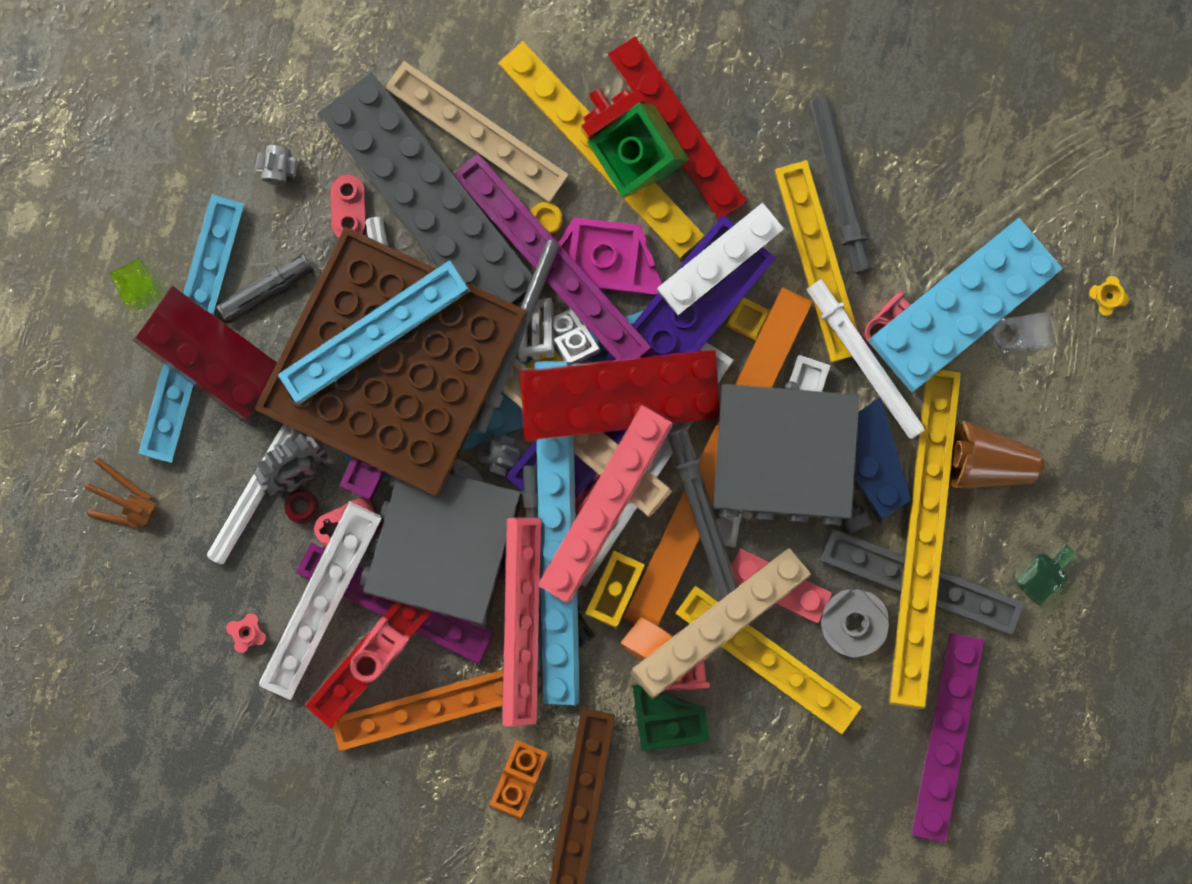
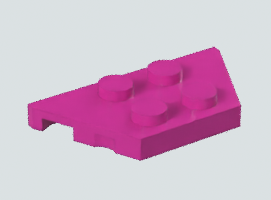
M573 218L565 230V234L557 243L560 244L600 290L656 296L659 293L656 289L662 283L641 225Z

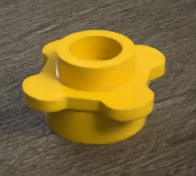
M1110 276L1102 285L1092 286L1089 291L1090 298L1096 300L1099 305V313L1103 316H1109L1115 308L1119 306L1124 307L1129 303V295L1124 293V289L1119 284L1120 281L1117 277ZM1111 293L1112 299H1107L1106 294Z

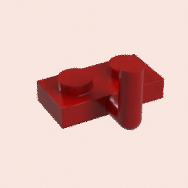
M600 88L589 95V98L596 106V109L583 118L585 123L581 125V131L589 141L636 104L645 103V98L638 88L631 93L628 89H625L611 99L613 104L610 105Z

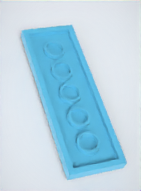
M1017 218L873 335L868 342L913 393L1063 268L1023 221Z

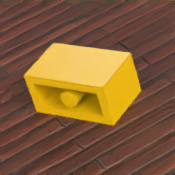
M613 551L585 615L617 629L643 573L645 564Z

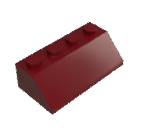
M173 285L132 339L133 342L241 421L247 419L257 405L277 364L276 361Z

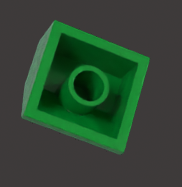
M636 104L587 142L622 198L663 180L689 160L654 104Z

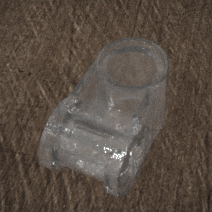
M1043 312L1002 319L991 328L988 337L989 343L994 350L1001 353L1025 350L1039 351L1055 348L1057 344L1053 315L1051 312ZM1004 329H1006V333L1013 335V338L1008 343L1005 337H1000L999 335Z

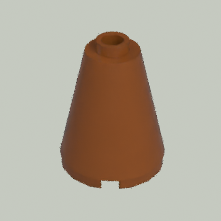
M962 421L963 424L958 423L956 425L952 451L953 462L949 479L950 487L963 489L1033 484L1037 478L1042 477L1045 462L1038 450L970 421Z

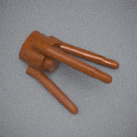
M99 457L95 458L94 461L98 466L137 497L130 495L125 500L102 488L87 483L85 486L87 490L124 507L122 514L127 515V517L89 510L87 515L101 520L125 524L134 529H137L138 525L146 528L157 506V503L151 501L152 495L139 489Z

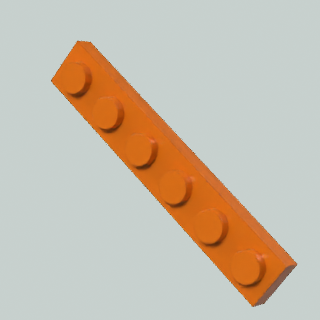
M504 670L344 714L333 726L339 751L503 706Z

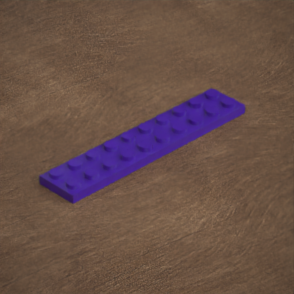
M722 215L676 272L735 224ZM762 247L678 316L660 293H658L632 324L635 330L653 349L647 356L700 351L771 266L776 257ZM608 353L602 361L615 360V358ZM628 429L603 433L619 445ZM537 440L506 476L523 492V466L537 465ZM574 453L576 500L592 482L597 472Z

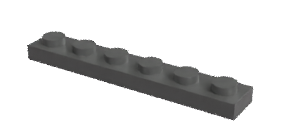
M832 529L820 562L901 593L905 556ZM940 570L936 607L1008 635H1013L1024 606L1023 602Z

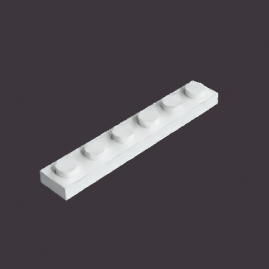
M349 501L259 682L260 687L291 700L381 520L380 515Z

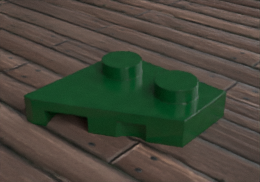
M632 685L642 751L710 741L705 707L664 693H660L652 699L642 686Z

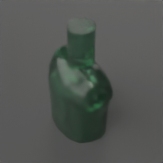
M1066 545L1053 559L1045 554H1039L1025 572L1015 580L1016 585L1033 602L1041 606L1050 595L1059 590L1068 580L1063 567L1076 553Z

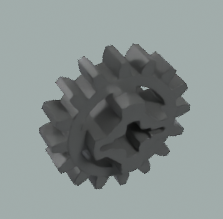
M299 434L296 439L287 438L283 445L275 444V450L266 452L264 454L265 460L257 463L259 469L254 474L264 492H268L270 496L278 492L280 496H283L286 491L293 492L300 485H308L307 480L316 478L318 476L317 470L325 467L323 461L328 459V456L320 441L310 436L305 438L303 434Z

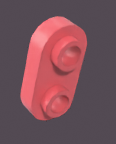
M346 174L339 176L331 186V225L338 239L344 229L342 223L346 219L354 221L352 230L363 235L366 231L365 188L361 180L354 175ZM351 186L354 188L352 195L344 196L341 194L342 188Z

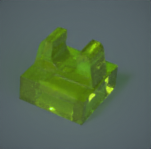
M139 258L109 273L125 305L156 290Z

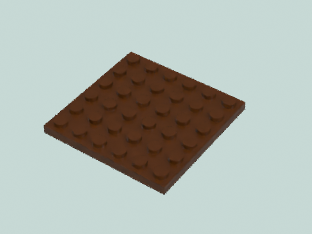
M344 227L254 410L438 497L528 312L465 282L470 290L468 293L298 405L278 376L279 373L436 270V268L350 228Z

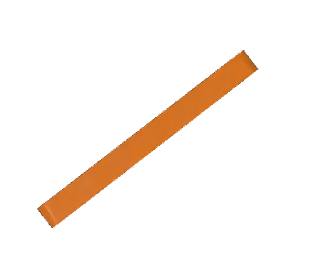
M784 287L781 288L735 385L772 388L813 301ZM719 419L700 457L701 461L698 462L711 506L714 498ZM685 490L623 618L633 624L642 617L658 627L700 539Z

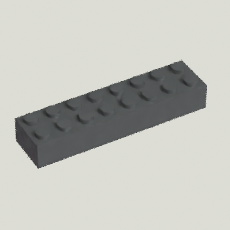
M372 72L318 112L324 125L437 268L450 260L464 282L516 306L524 300L533 275Z

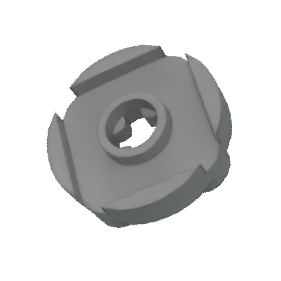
M858 589L842 591L832 597L824 608L820 620L823 638L828 646L840 655L850 658L867 656L879 649L887 638L889 628L888 611L883 602L871 592ZM850 614L854 618L859 615L862 616L864 619L861 622L863 630L858 632L854 629L850 632L846 628L849 624L846 619L847 616Z

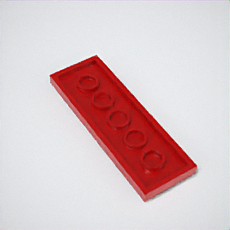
M716 350L519 371L524 440L528 441L625 430L629 428L641 406L648 408L673 424L718 419L720 415Z

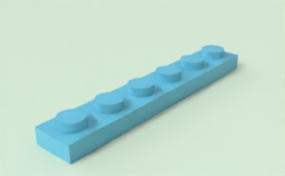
M449 260L279 373L278 376L295 403L299 405L470 290Z

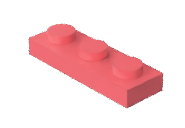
M740 548L731 566L737 586L743 584L770 562ZM805 580L779 600L776 605L818 624L832 592Z

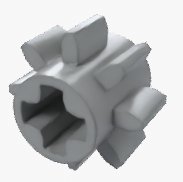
M269 145L266 147V153L258 152L255 168L256 172L262 173L261 180L271 184L285 185L287 177L295 178L297 159L290 158L292 151L286 147Z
M492 433L491 438L484 439L477 451L478 460L484 463L482 471L502 477L505 476L506 471L510 472L520 458L519 450L513 447L515 439Z

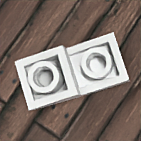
M571 309L554 316V347L564 361H572V365H575L600 353L599 347L585 325L581 324Z

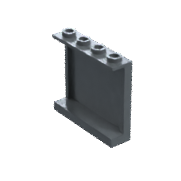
M722 384L719 396L720 415L712 509L719 510V516L739 518L740 512L753 513V519L774 520L775 514L788 515V522L808 523V517L822 518L821 524L841 526L842 520L850 519L852 513L860 395Z
M449 474L439 496L435 497L391 476L389 488L393 489L390 502L385 501L381 510L380 521L384 522L380 535L375 534L371 543L370 554H374L371 567L366 566L361 577L360 586L364 587L363 592L369 598H373V596L468 621L472 626L485 629L506 559L507 518L518 517L521 507V493Z

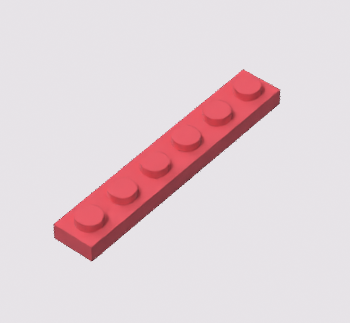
M644 406L640 407L539 581L538 586L566 603L571 602L672 428V422Z
M507 518L502 724L504 726L514 727L536 724L541 518Z

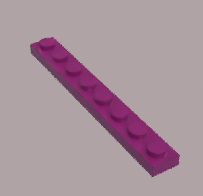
M477 153L453 175L477 205L536 269L546 241H557ZM559 246L546 282L615 360L647 356L653 350L651 346L566 251Z

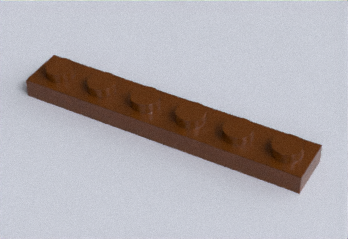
M581 708L549 884H584L615 714Z

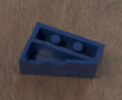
M881 397L858 412L853 484L879 522H882L911 501Z

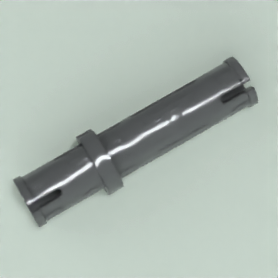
M301 253L300 256L278 269L274 266L270 269L271 273L243 288L224 301L217 303L216 306L226 323L280 290L284 293L289 290V285L314 272L304 253Z

